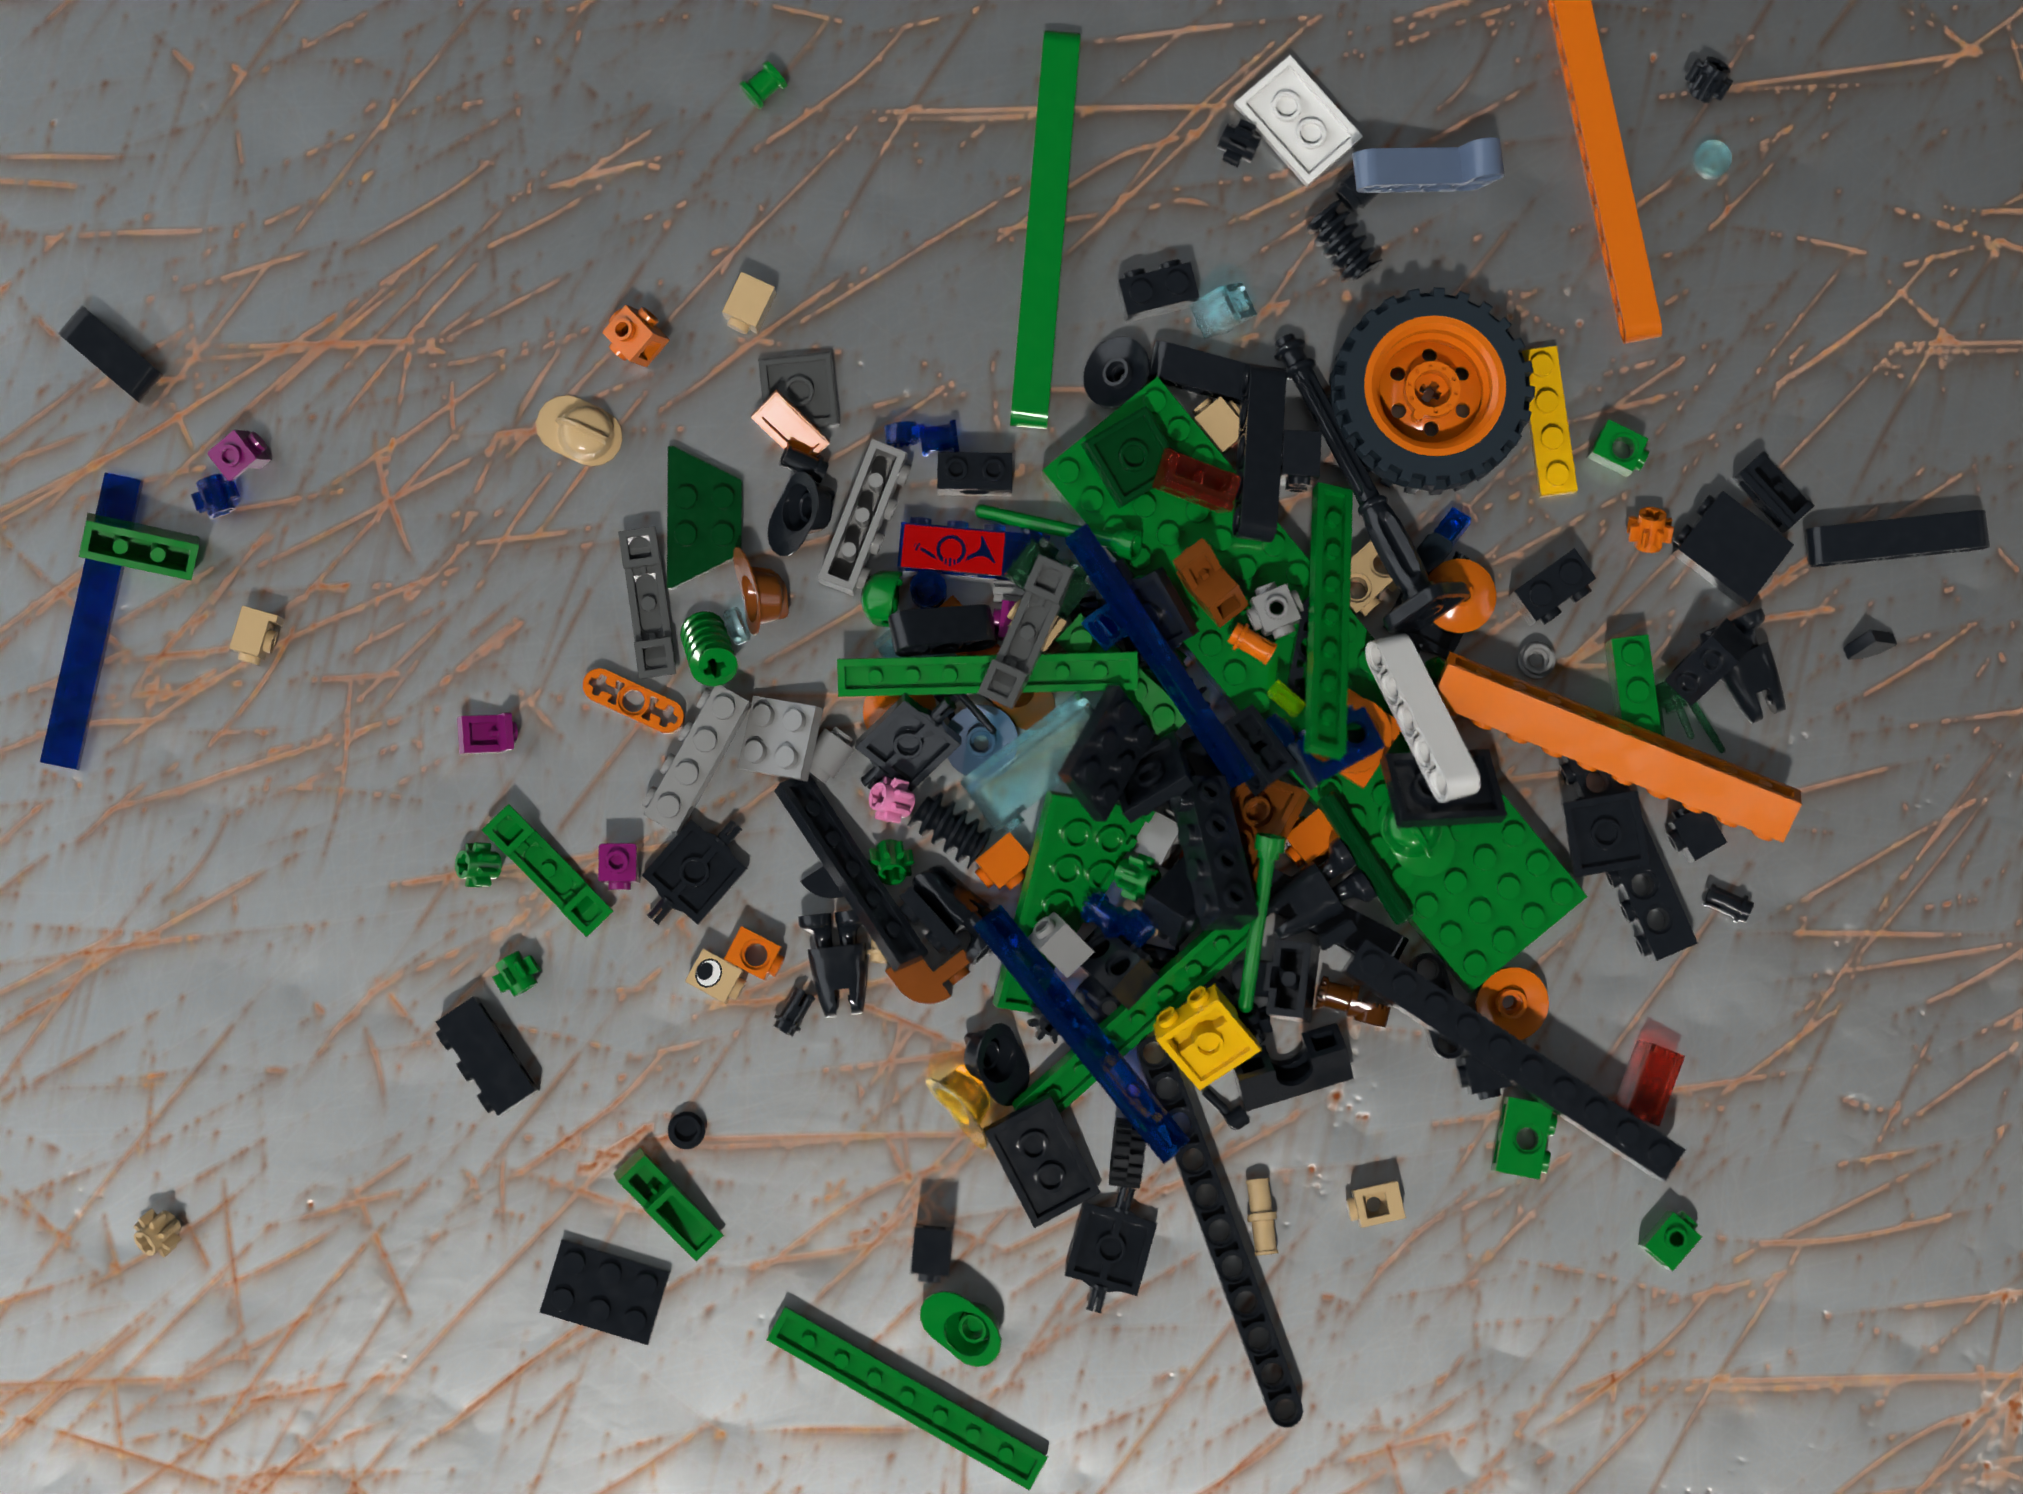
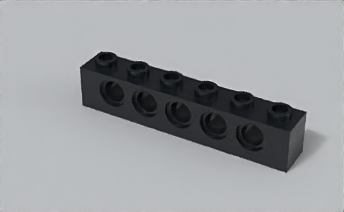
M1565 756L1561 757L1563 764L1559 765V770L1567 786L1572 784L1578 798L1574 799V801L1631 791L1628 785L1615 781L1611 774L1597 770L1595 773H1598L1603 778L1604 787L1601 792H1593L1586 784V778L1592 771L1583 769L1573 759ZM1643 820L1651 865L1605 872V875L1613 889L1618 887L1624 900L1619 903L1620 909L1628 923L1633 922L1639 935L1634 937L1640 954L1643 958L1648 956L1650 962H1654L1698 944ZM1636 875L1644 876L1649 882V890L1644 896L1636 894L1632 889V880ZM1652 909L1659 910L1664 916V925L1660 930L1652 929L1647 923V915Z

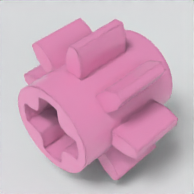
M884 776L883 783L878 782L872 787L869 794V805L872 809L877 810L875 819L900 824L901 817H908L912 813L915 806V795L912 791L907 790L909 781L895 777L891 779Z

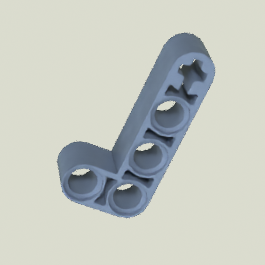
M1494 137L1476 139L1460 147L1370 148L1356 151L1352 154L1356 191L1359 193L1470 191L1485 187L1505 176L1500 139Z

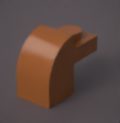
M1203 538L1185 549L1180 556L1172 561L1178 570L1176 574L1185 588L1219 628L1249 606L1239 585L1221 567L1211 547Z
M962 949L934 972L924 960L896 972L889 967L885 972L897 988L909 999L922 1004H936L952 997L943 984L949 980L952 985H955L970 973V970L967 968L970 962L966 959V952Z

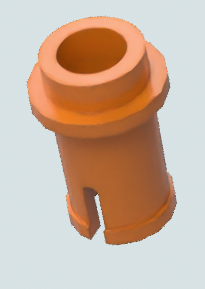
M1238 622L1227 642L1233 645V650L1239 648L1266 665L1278 644L1249 629L1250 624L1246 623L1244 626Z

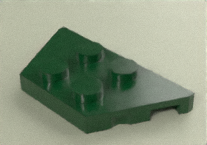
M668 446L667 589L674 590L680 587L679 585L699 575L702 576L723 563L733 561L735 547L742 549L743 482L741 479L674 446Z

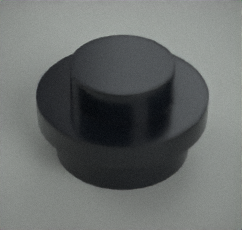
M688 1111L676 1114L668 1125L670 1141L681 1149H692L698 1146L703 1141L706 1132L705 1124L701 1117Z

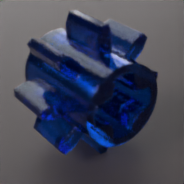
M222 474L210 475L197 481L196 486L199 492L191 494L196 511H199V513L207 512L209 519L218 518L235 510L233 500L241 498L235 482L225 481Z

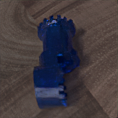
M955 419L950 420L949 424L926 427L924 423L917 424L914 421L896 422L883 427L885 443L889 446L893 444L895 448H897V444L901 448L903 445L908 447L910 444L912 446L921 443L923 457L929 456L930 452L952 449L953 452H960L958 436H956L957 427Z
M1093 892L1092 897H1087L1089 901H1084L1086 906L1081 908L1083 911L1080 914L1083 920L1088 923L1094 922L1102 928V933L1108 938H1117L1122 934L1132 944L1136 942V947H1141L1156 934L1153 923L1143 912L1137 908L1129 911L1124 907L1115 906L1109 901V897L1104 892Z

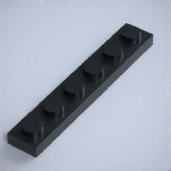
M809 774L808 782L789 779L779 783L774 792L893 971H899L923 960L929 953L811 775Z

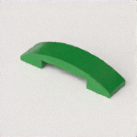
M510 804L501 810L482 829L495 845L547 895L586 937L613 912L611 907Z

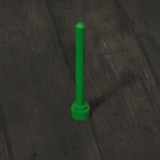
M980 504L975 508V515L980 519L1109 547L1112 552L1117 553L1119 558L1124 557L1134 561L1138 558L1142 548L1143 536L1137 530L1124 528L1122 531L1117 530L1115 533L985 504Z
M1259 832L1256 833L1254 849L1257 850V857L1260 858L1255 888V899L1259 916L1250 922L1238 999V1009L1242 1013H1248L1253 1008L1275 860H1279L1280 854H1283L1285 849L1286 837L1272 833Z

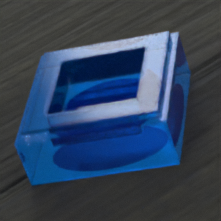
M1109 602L1088 615L1081 623L1105 651L1125 639L1133 631L1131 626Z

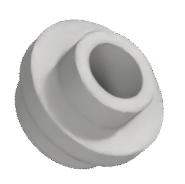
M1540 641L1526 644L1518 655L1520 670L1523 674L1533 679H1540L1550 674L1556 662L1552 648ZM1532 654H1539L1542 657L1543 663L1540 667L1531 665L1530 656Z

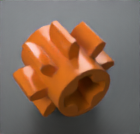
M1644 507L1639 510L1638 517L1629 516L1627 533H1629L1628 541L1634 542L1635 548L1639 551L1656 553L1662 549L1663 542L1672 543L1674 527L1672 526L1673 519L1667 518L1666 512L1660 508Z

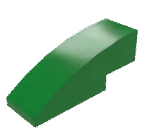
M641 1147L613 1173L617 1182L696 1262L724 1236Z

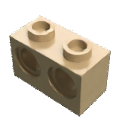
M1372 541L1367 543L1351 558V581H1358L1364 586L1365 596L1361 599H1352L1350 597V610L1354 615L1361 612L1364 617L1381 603L1377 596L1388 587L1393 592L1398 588L1389 574H1379L1374 569L1373 561L1379 556Z

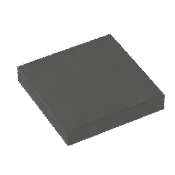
M832 351L758 359L763 403L778 390L817 428L840 426Z

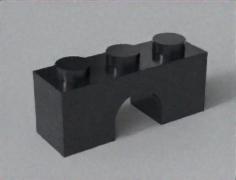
M1337 1022L1301 1033L1302 1049L1296 1056L1290 1059L1274 1060L1269 1057L1266 1046L1262 1045L1260 1046V1052L1232 1069L1246 1112L1354 1079L1347 1046Z

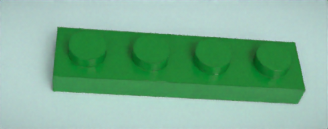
M1083 613L1056 639V642L1068 653L1124 652L1117 644L1105 651L1081 624L1088 619ZM1140 666L1139 690H1123L1159 738L1173 730L1176 732L1192 715Z

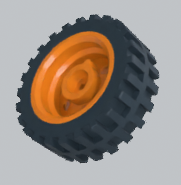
M1434 287L1430 293H1420L1419 288L1408 290L1405 296L1396 299L1393 295L1385 299L1381 306L1375 310H1369L1362 317L1361 321L1353 327L1341 346L1329 377L1328 384L1331 385V394L1328 399L1344 439L1347 443L1350 442L1366 471L1368 473L1372 471L1382 478L1380 484L1389 488L1392 484L1404 487V493L1415 494L1418 490L1429 491V495H1440L1444 490L1453 489L1455 492L1487 476L1506 458L1521 439V433L1529 423L1532 413L1528 410L1530 402L1535 396V386H1530L1529 376L1534 371L1531 361L1525 362L1522 351L1526 348L1522 338L1520 337L1515 340L1508 331L1512 324L1506 317L1499 321L1489 313L1493 306L1483 301L1479 306L1468 301L1470 297L1468 293L1459 291L1456 296L1445 294V288ZM1423 351H1434L1436 354L1435 361H1425L1422 356ZM1400 368L1404 378L1400 381L1392 379L1390 376L1391 370ZM1457 368H1464L1468 372L1466 380H1459L1455 373ZM1427 388L1434 391L1432 395L1434 398L1429 402H1425L1421 398L1424 395L1422 392ZM1457 405H1466L1468 407L1469 414L1467 417L1462 418L1457 415ZM1393 406H1404L1405 415L1401 418H1395L1391 413V408ZM1428 422H1431L1437 430V434L1431 437L1427 436L1424 432V426Z

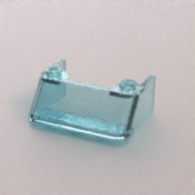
M1081 690L1057 706L960 781L961 790L996 836L1003 832V829L1008 834L1025 821L1021 815L1045 796L1047 790L1051 791L1063 782L1058 772L1094 711L1093 706Z

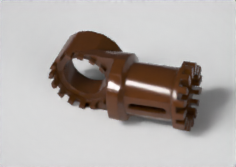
M1323 975L1319 986L1321 989L1318 990L1320 994L1317 995L1315 1008L1322 1009L1324 1006L1346 1012V1016L1353 1017V1020L1386 1028L1391 1007L1383 1005V1009H1381V1004H1378L1377 1008L1376 1003L1370 1004L1369 1001L1365 1003L1364 1000L1357 1001L1360 984L1354 983L1352 986L1332 982L1328 976Z

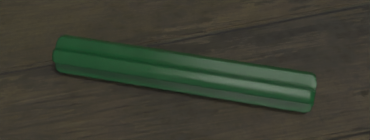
M1332 791L1321 797L1317 802L1319 808L1350 852L1358 868L1369 881L1396 925H1400L1411 919L1414 911L1338 794Z

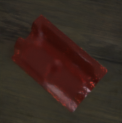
M1165 448L1152 488L1212 511L1224 513L1232 512L1241 477L1235 475V473L1219 469L1178 453L1173 449Z
M1637 1040L1614 1102L1643 1122L1659 1127L1685 1056L1657 1044Z

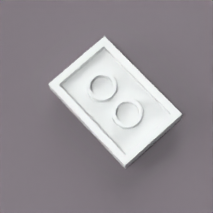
M1291 55L1284 59L1234 104V107L1248 122L1257 125L1256 131L1306 187L1310 186L1363 139L1362 134Z

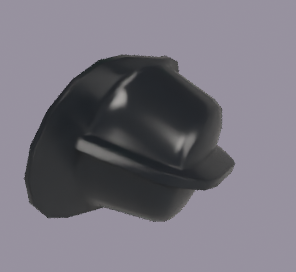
M797 472L790 478L769 520L767 534L769 545L773 552L779 556H789L800 548L808 534L820 532L828 526L833 512L832 502L835 497L833 489L817 484L807 472Z
M998 1023L992 1025L987 1030L967 1033L964 1036L966 1043L964 1052L965 1068L970 1075L982 1081L987 1092L997 1104L1012 1106V1102L1028 1088L1030 1080L1027 1059L1013 1031L1008 1025Z

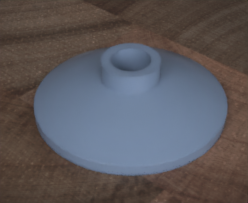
M982 704L976 706L996 728L995 734H991L968 708L959 711L948 724V727L962 737L961 745L948 757V760L958 772L974 779H988L1003 773L1012 764L1018 750V733L1009 716L996 707ZM979 736L986 737L989 742L984 750H979L974 746V740Z

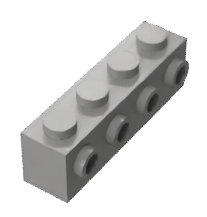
M874 439L871 440L818 575L819 583L855 596L857 588L862 589L871 573V569L866 567L871 553L878 555L885 534L880 533L884 519L891 521L897 507L898 500L893 498L897 485H905L912 467L906 464L908 460L907 452Z
M721 685L715 686L713 690L706 688L697 704V708L701 710L694 723L688 721L678 740L683 742L677 755L669 754L660 773L665 775L658 788L654 786L650 788L642 803V806L646 807L643 815L677 834L685 827L751 708V703Z

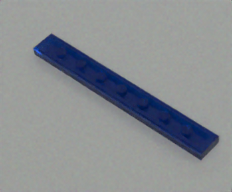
M105 472L95 514L135 523L144 481ZM85 558L41 754V763L74 770L80 769L124 566Z
M1087 523L1076 529L1065 538V542L1221 774L1226 776L1229 786L1234 788L1248 781L1256 774Z
M1001 904L977 922L973 926L974 929L1161 1162L1164 1164L1172 1159L1190 1139Z

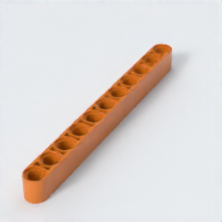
M1547 0L1620 337L1624 344L1658 338L1662 336L1661 317L1591 0Z

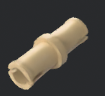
M1269 1178L1246 1180L1250 1214L1247 1215V1221L1252 1223L1255 1256L1279 1253L1274 1226L1277 1212L1272 1210Z

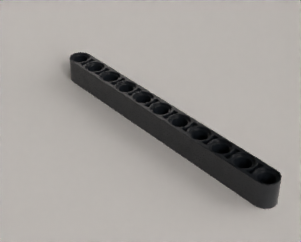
M1155 1036L1146 1037L1137 1047V1059L1265 1408L1276 1425L1283 1428L1293 1427L1302 1418L1303 1406L1178 1066L1165 1050L1164 1057L1159 1063L1151 1064L1147 1062L1143 1055L1144 1047L1150 1042L1157 1041ZM1164 1077L1172 1078L1177 1084V1092L1170 1099H1162L1156 1091L1157 1083ZM1176 1113H1184L1190 1119V1128L1184 1134H1175L1170 1129V1119ZM1192 1148L1198 1149L1203 1155V1163L1196 1170L1187 1169L1182 1160L1183 1154ZM1203 1184H1210L1216 1190V1199L1210 1205H1201L1196 1200V1190ZM1216 1220H1224L1229 1225V1234L1221 1241L1213 1240L1209 1235V1227ZM1232 1255L1238 1256L1243 1265L1240 1273L1236 1276L1225 1275L1222 1271V1263L1225 1258ZM1244 1291L1253 1293L1256 1300L1255 1306L1248 1312H1241L1235 1306L1236 1297ZM1262 1327L1268 1332V1342L1259 1348L1252 1347L1248 1340L1249 1333L1254 1328ZM1275 1363L1281 1367V1377L1275 1383H1266L1262 1379V1369L1267 1364ZM1283 1399H1289L1295 1405V1411L1288 1419H1280L1275 1415V1406Z

